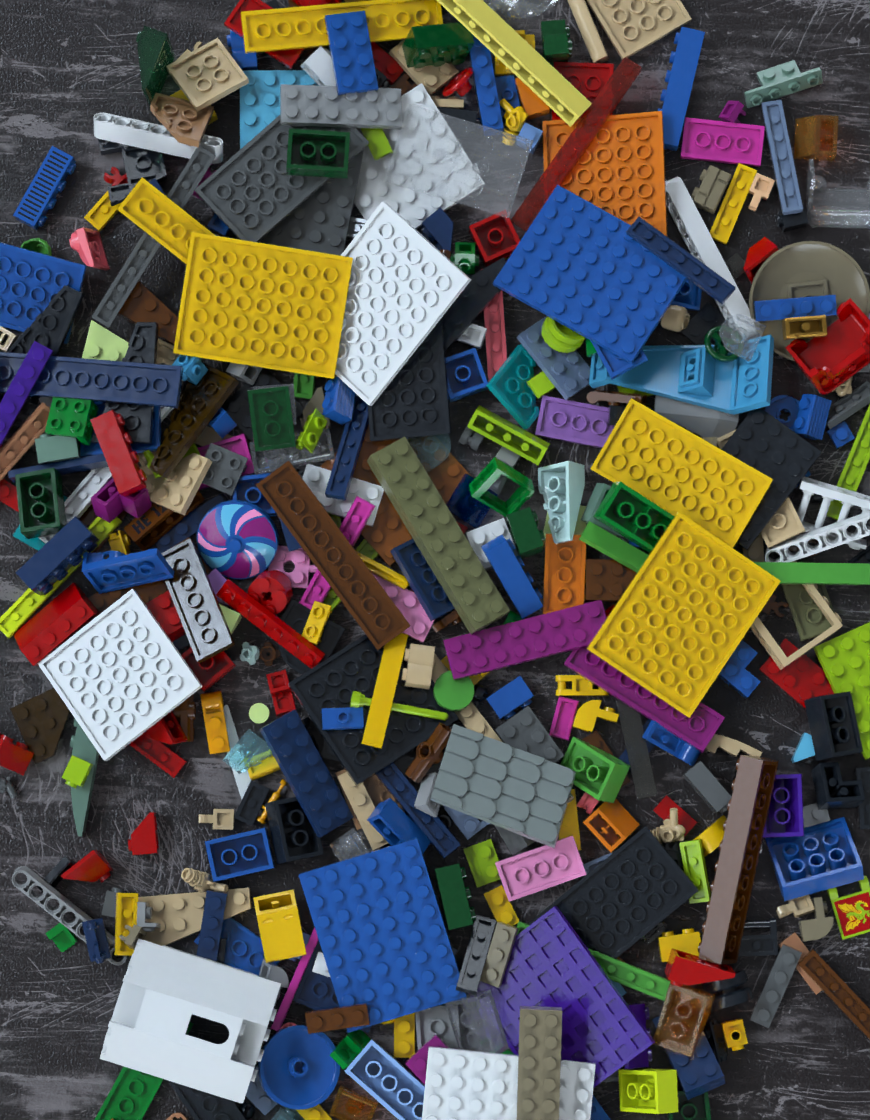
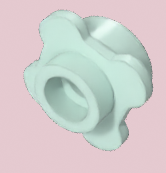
M244 642L242 644L243 649L240 654V660L254 665L260 656L259 648Z

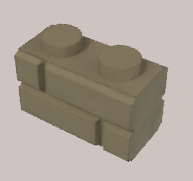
M712 165L709 166L708 170L704 169L699 178L702 183L699 188L695 187L691 195L695 206L714 214L732 175Z

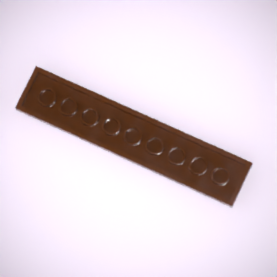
M290 461L284 463L256 484L377 650L411 626Z

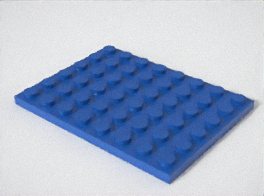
M557 185L493 282V286L632 364L687 278L627 235L626 231L631 225Z
M418 837L299 874L339 1006L367 1003L370 1025L346 1028L348 1033L467 997L465 992L456 990L460 972Z

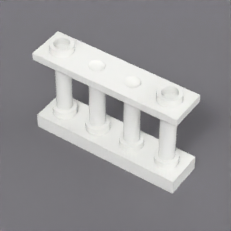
M803 477L799 483V489H802L804 493L797 514L805 532L823 527L830 503L834 499L842 501L841 503L843 504L837 522L847 519L850 508L853 505L861 507L862 513L870 511V496L808 477ZM814 493L822 495L823 498L815 525L803 521L811 495H814ZM830 532L827 537L829 539H836L838 534ZM862 538L845 543L855 550H860V548L866 550L867 547L866 540Z

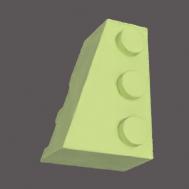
M91 320L82 358L122 361L129 347L128 342Z

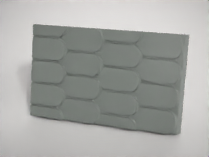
M453 724L431 795V801L555 848L576 772L568 767L545 760L543 757L511 747L509 744L486 737L484 734Z

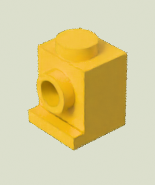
M743 1019L722 1022L721 1026L726 1047H732V1051L744 1049V1044H748ZM733 1032L739 1033L738 1039L734 1040L732 1038Z

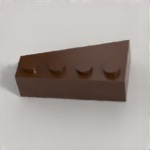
M138 281L117 315L135 325L137 322H157L158 337L174 345L178 317Z

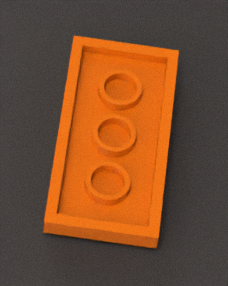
M546 534L543 614L584 604L586 543L579 540L581 535H574L572 541L555 544L552 534Z

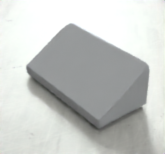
M436 772L426 774L423 777L414 804L415 808L433 817H437L441 805L431 801V795L438 775Z

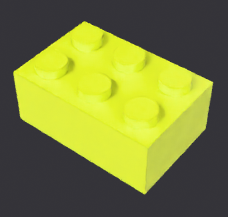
M653 1068L618 1069L620 1111L651 1114L678 1112L677 1070Z

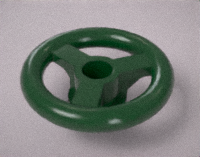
M714 327L707 332L704 339L707 352L719 361H734L743 352L744 343L741 336L730 327ZM726 332L732 335L734 339L722 338L717 333ZM711 337L715 341V345L713 346V348L710 343ZM738 345L737 351L727 356L731 346Z

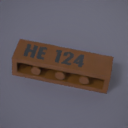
M197 491L185 516L205 500L199 491ZM152 503L150 509L141 517L133 519L123 529L142 551H146L185 516Z

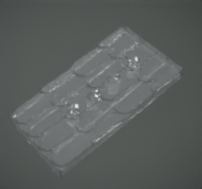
M408 104L384 181L509 218L533 140Z

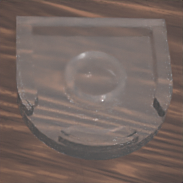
M736 314L728 317L723 322L719 335L724 344L723 346L729 352L750 361L766 326L748 316Z

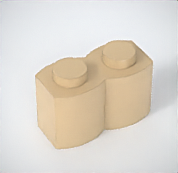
M411 643L409 649H405L404 661H407V668H403L401 680L405 681L406 687L429 690L435 652L434 646Z

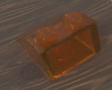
M670 983L654 1035V1044L692 1057L709 1017L715 995L684 984L682 987Z

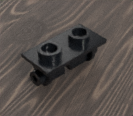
M718 1019L711 1020L710 1022H701L702 1030L717 1062L720 1063L727 1060L728 1052L725 1041L718 1042L717 1040L724 1037L721 1023L718 1022Z

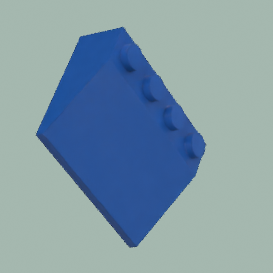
M844 817L805 827L804 836L765 838L784 901L864 880L863 865Z

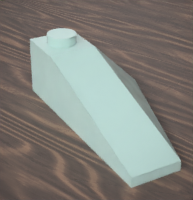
M572 461L538 468V489L540 494H543L545 501L543 506L544 510L548 511L550 518L548 523L555 544L573 540L584 491V465Z

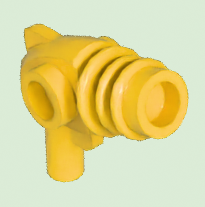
M504 98L499 102L500 106L506 111L504 119H506L505 126L507 128H504L505 132L504 136H502V143L513 146L528 114L522 106L513 108Z

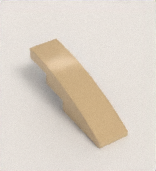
M714 734L705 750L712 754L716 752L717 748H720L734 757L738 755L739 751L748 756L760 757L762 754L761 751L745 743Z

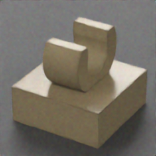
M135 924L133 927L125 925L124 928L130 931V933L126 937L120 935L119 938L129 948L135 950L138 938L143 940L147 933Z

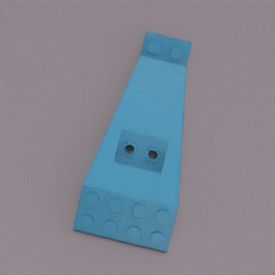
M770 334L743 342L742 354L739 358L730 362H723L713 358L707 352L705 345L643 346L642 349L648 361L613 380L596 353L591 358L589 385L592 388L607 384H614L733 415L770 405L774 338ZM738 345L731 346L727 356L734 354L737 351Z

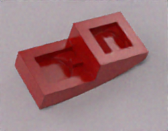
M286 669L266 674L276 716H282L294 709L296 710L292 690L288 686L289 679Z

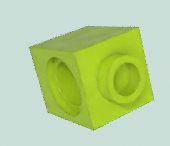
M72 755L62 776L66 780L65 784L75 789L77 785L83 787L93 764Z

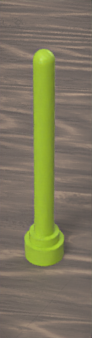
M353 691L350 707L370 706L372 698L365 697L361 692ZM392 703L391 711L444 721L448 719V714L445 712L399 703Z

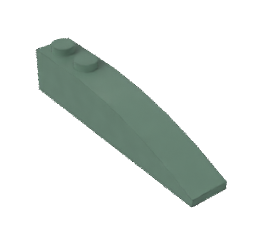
M74 719V727L77 728L75 735H72L70 747L73 748L72 755L93 764L83 787L78 785L76 789L71 787L77 835L84 837L99 752L77 720Z

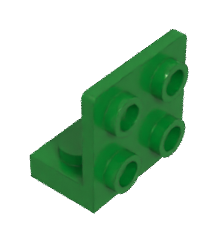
M53 397L45 432L49 435L76 437L82 445L90 446L94 431L90 420L97 417L99 408L92 400Z

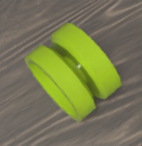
M548 316L541 327L544 341L550 348L558 352H574L586 339Z

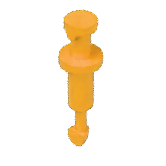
M284 779L280 781L279 789L277 792H273L267 803L279 800L281 797L280 792L286 786ZM262 805L264 811L256 820L265 825L266 822L264 821L267 818L266 807Z

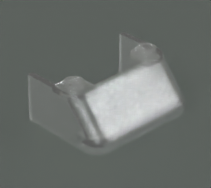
M809 159L806 183V215L808 224L812 227L870 228V180L867 182L866 189H827L826 179L815 175L814 161Z

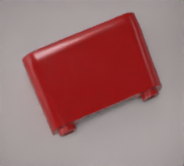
M851 298L838 307L837 316L839 319L827 327V336L814 337L807 343L804 339H795L785 347L790 356L822 395L832 392L870 363V320Z

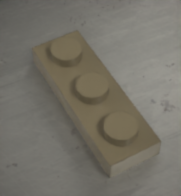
M501 921L497 922L480 981L498 988L501 987L519 928Z

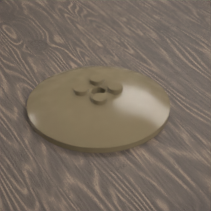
M802 241L779 249L761 265L751 285L749 311L759 337L771 334L774 338V352L794 361L785 347L795 339L784 340L782 320L756 322L754 301L836 295L837 310L842 303L851 298L860 310L869 317L870 290L864 272L849 254L828 243ZM837 315L826 316L827 327L839 319ZM802 338V339H804V340L806 341V343H807V342H809V341H810L811 339H813V338Z

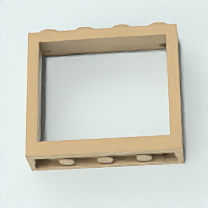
M802 584V586L832 627L789 657L784 654L758 616L750 627L780 670L843 627L841 617L836 612L833 613L829 607L828 599L824 595L821 596L818 592L817 584Z

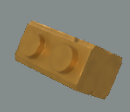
M826 315L792 317L782 320L784 340L827 336Z

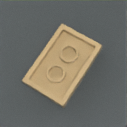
M405 39L389 52L392 58L397 61L417 85L421 83L424 85L430 96L459 73L452 63H445L438 67L430 65L423 68H407L402 48Z

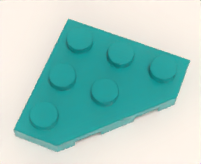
M520 344L514 349L486 386L523 429H528L539 415V406H536L535 394L526 383L534 377L533 367L536 364L527 350Z

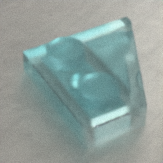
M248 729L225 756L223 761L240 774L252 766L261 764L262 760L273 756L267 743Z

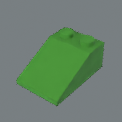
M577 737L572 738L560 764L576 772L573 783L575 786L598 801L614 803L630 768L628 764Z

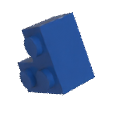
M741 640L718 677L746 699L761 681L745 669L757 652Z

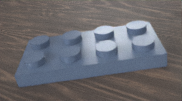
M545 316L520 333L516 338L563 398L568 400L589 385L590 367L576 350L570 353H562L550 348L544 341L541 330L542 324L547 317Z

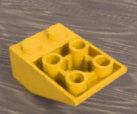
M294 889L254 897L266 963L307 955Z

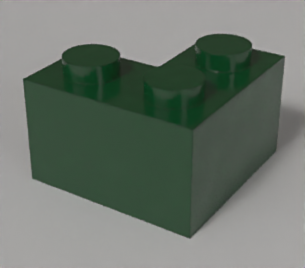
M565 19L541 21L543 58L551 65H554V62H568V57H572V40H568L570 38L569 26H565Z

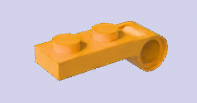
M216 691L201 694L210 754L230 751L222 692Z

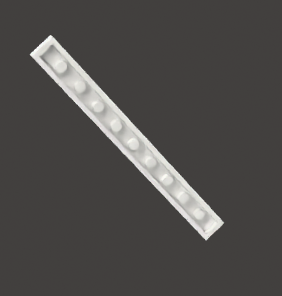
M160 406L161 422L174 407ZM109 467L91 470L64 502L66 524L75 516L79 519L92 504L91 497L113 478ZM56 534L38 538L46 544Z

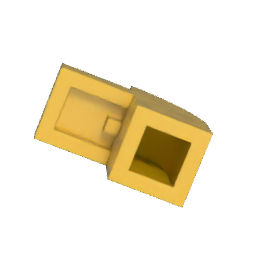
M591 700L584 703L578 709L572 727L592 733L596 718L616 723L619 714H616V710L604 706L603 709H599L601 700Z
M724 815L693 839H701L704 857L718 848L721 840H723L725 832L723 831V825L726 820Z

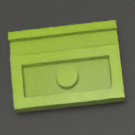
M491 839L463 849L477 888L500 880L495 862L499 861Z

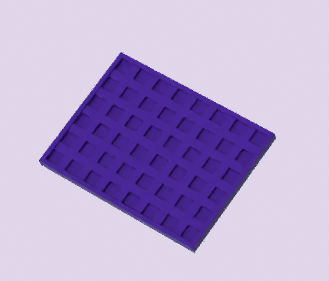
M554 906L516 936L501 987L498 988L480 981L476 995H472L514 1055H519L520 1006L562 1007L561 1060L595 1063L593 1088L655 1043L557 906Z

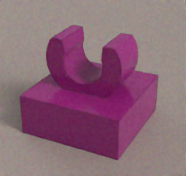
M728 100L718 118L724 122L741 123L737 117L738 115H746V112L742 110L744 105L739 101Z

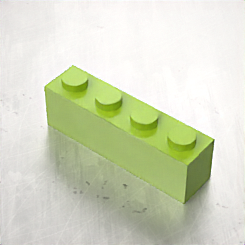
M480 405L467 426L536 465L540 464L550 446V443Z

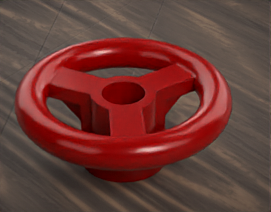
M468 67L454 77L444 88L443 96L448 97L455 91H457L460 97L464 96L472 88L468 79L473 74V68Z

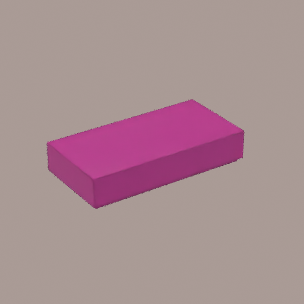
M559 696L549 732L550 736L569 741L579 701Z

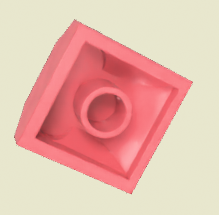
M83 227L71 234L69 239L70 246L79 253L80 258L87 266L102 270L110 269L99 231Z

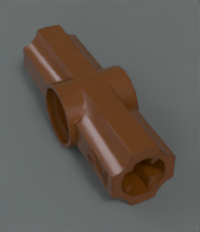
M193 694L174 709V715L188 739L186 742H194L196 703L194 702Z
M439 723L427 742H422L418 745L416 749L417 756L405 773L409 778L420 783L430 767L442 760L443 749L448 743L451 728L443 723Z

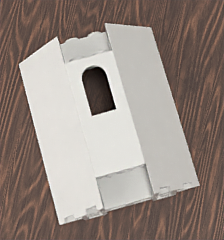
M138 938L126 975L123 978V984L112 1018L109 1021V1028L105 1036L100 1059L243 1104L250 1081H255L258 1070L254 1069L256 1061L261 1062L264 1050L261 1049L262 1042H267L271 1031L267 1029L269 1020L274 1022L277 1009H274L281 983L165 945L161 946ZM191 1015L224 1024L229 1030V1038L222 1044H215L187 1035L186 1031Z

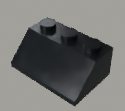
M851 691L804 700L816 761L863 752Z

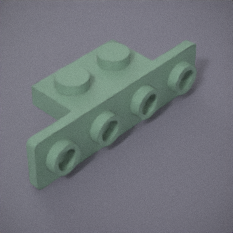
M795 60L757 72V79L761 87L744 93L746 106L751 108L763 102H769L823 83L822 71L818 67L801 73Z

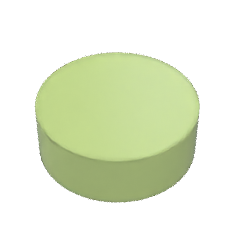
M262 703L252 705L249 710L250 719L257 724L266 722L270 715L268 707Z

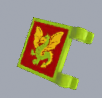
M865 875L864 880L858 881L862 891L838 897L836 887L827 889L842 940L870 932V886Z

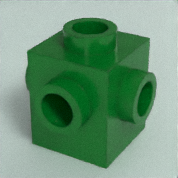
M455 242V253H451V262L466 275L475 274V266H479V254H475V243Z

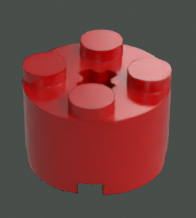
M264 571L251 583L247 594L276 615L291 600L293 596L292 583L288 576L281 571Z

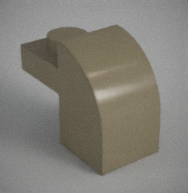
M822 897L812 898L815 908V919L799 921L801 941L803 942L823 938L830 932L833 926V916L825 917L824 913H828L826 900L822 901Z

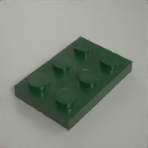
M281 386L248 390L255 452L296 447L289 387Z

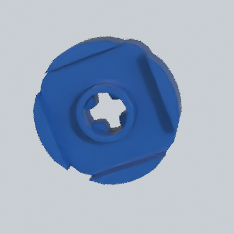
M779 395L770 401V405L766 406L765 411L793 431L800 401L788 395ZM784 410L785 413L788 412L790 414L787 417V421L779 418L781 415L780 411Z

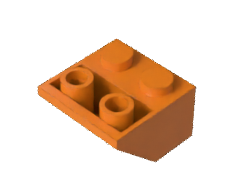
M615 799L614 803H602L582 822L610 853L640 825L617 799Z

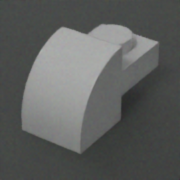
M263 959L259 977L281 983L280 987L288 988L289 980L286 972L275 962L266 963L265 959ZM279 989V992H278V995H277V998H276V1001H275V1005H274V1006H276V1002H277V1000H278L279 997H280V989Z

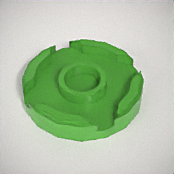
M447 671L441 674L435 682L433 688L434 698L437 704L446 710L460 711L466 708L472 701L474 685L469 677L453 680L451 671Z

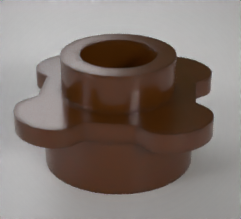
M265 642L264 647L260 650L258 659H262L266 666H272L273 661L280 657V651L275 650L270 642Z

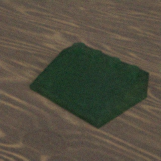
M144 26L143 31L138 32L136 42L138 43L142 90L150 107L155 93L161 94L169 73L166 66L173 63L175 54L167 33Z

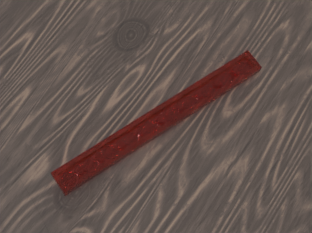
M624 57L511 219L512 224L525 232L528 230L555 187L563 184L642 71L641 66Z

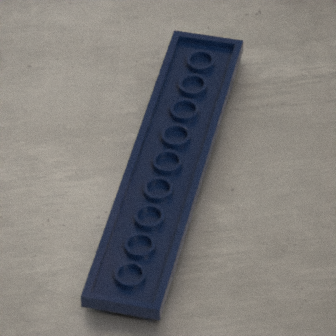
M0 352V393H6L27 354ZM50 356L29 396L87 399L100 402L178 408L183 367Z

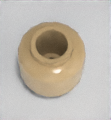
M670 305L661 318L662 328L675 332L686 329L690 320L687 309L678 305Z

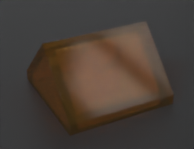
M341 1085L329 1115L339 1120H372L378 1101Z

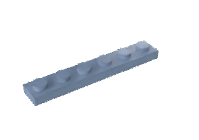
M782 100L761 103L782 214L803 212V205Z

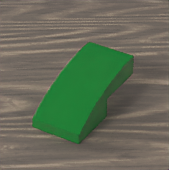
M360 1029L349 1032L330 1053V1056L344 1070L371 1039Z

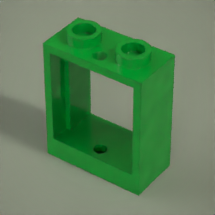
M496 457L469 484L473 498L504 517L519 511L524 502L529 500L535 492L531 479ZM501 474L520 485L506 502L487 491Z

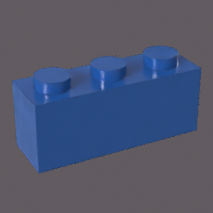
M391 798L379 803L367 819L390 845L418 837L422 853H424L430 844V841L418 826Z

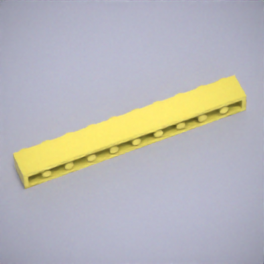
M437 0L570 127L592 105L585 96L483 0Z

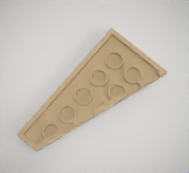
M250 888L228 889L226 892L228 895L224 920L252 909ZM207 891L205 893L193 892L138 897V902H148L149 907H152V918L149 919L148 923H160V928H155V932H146L147 934L143 940L166 946L201 930Z

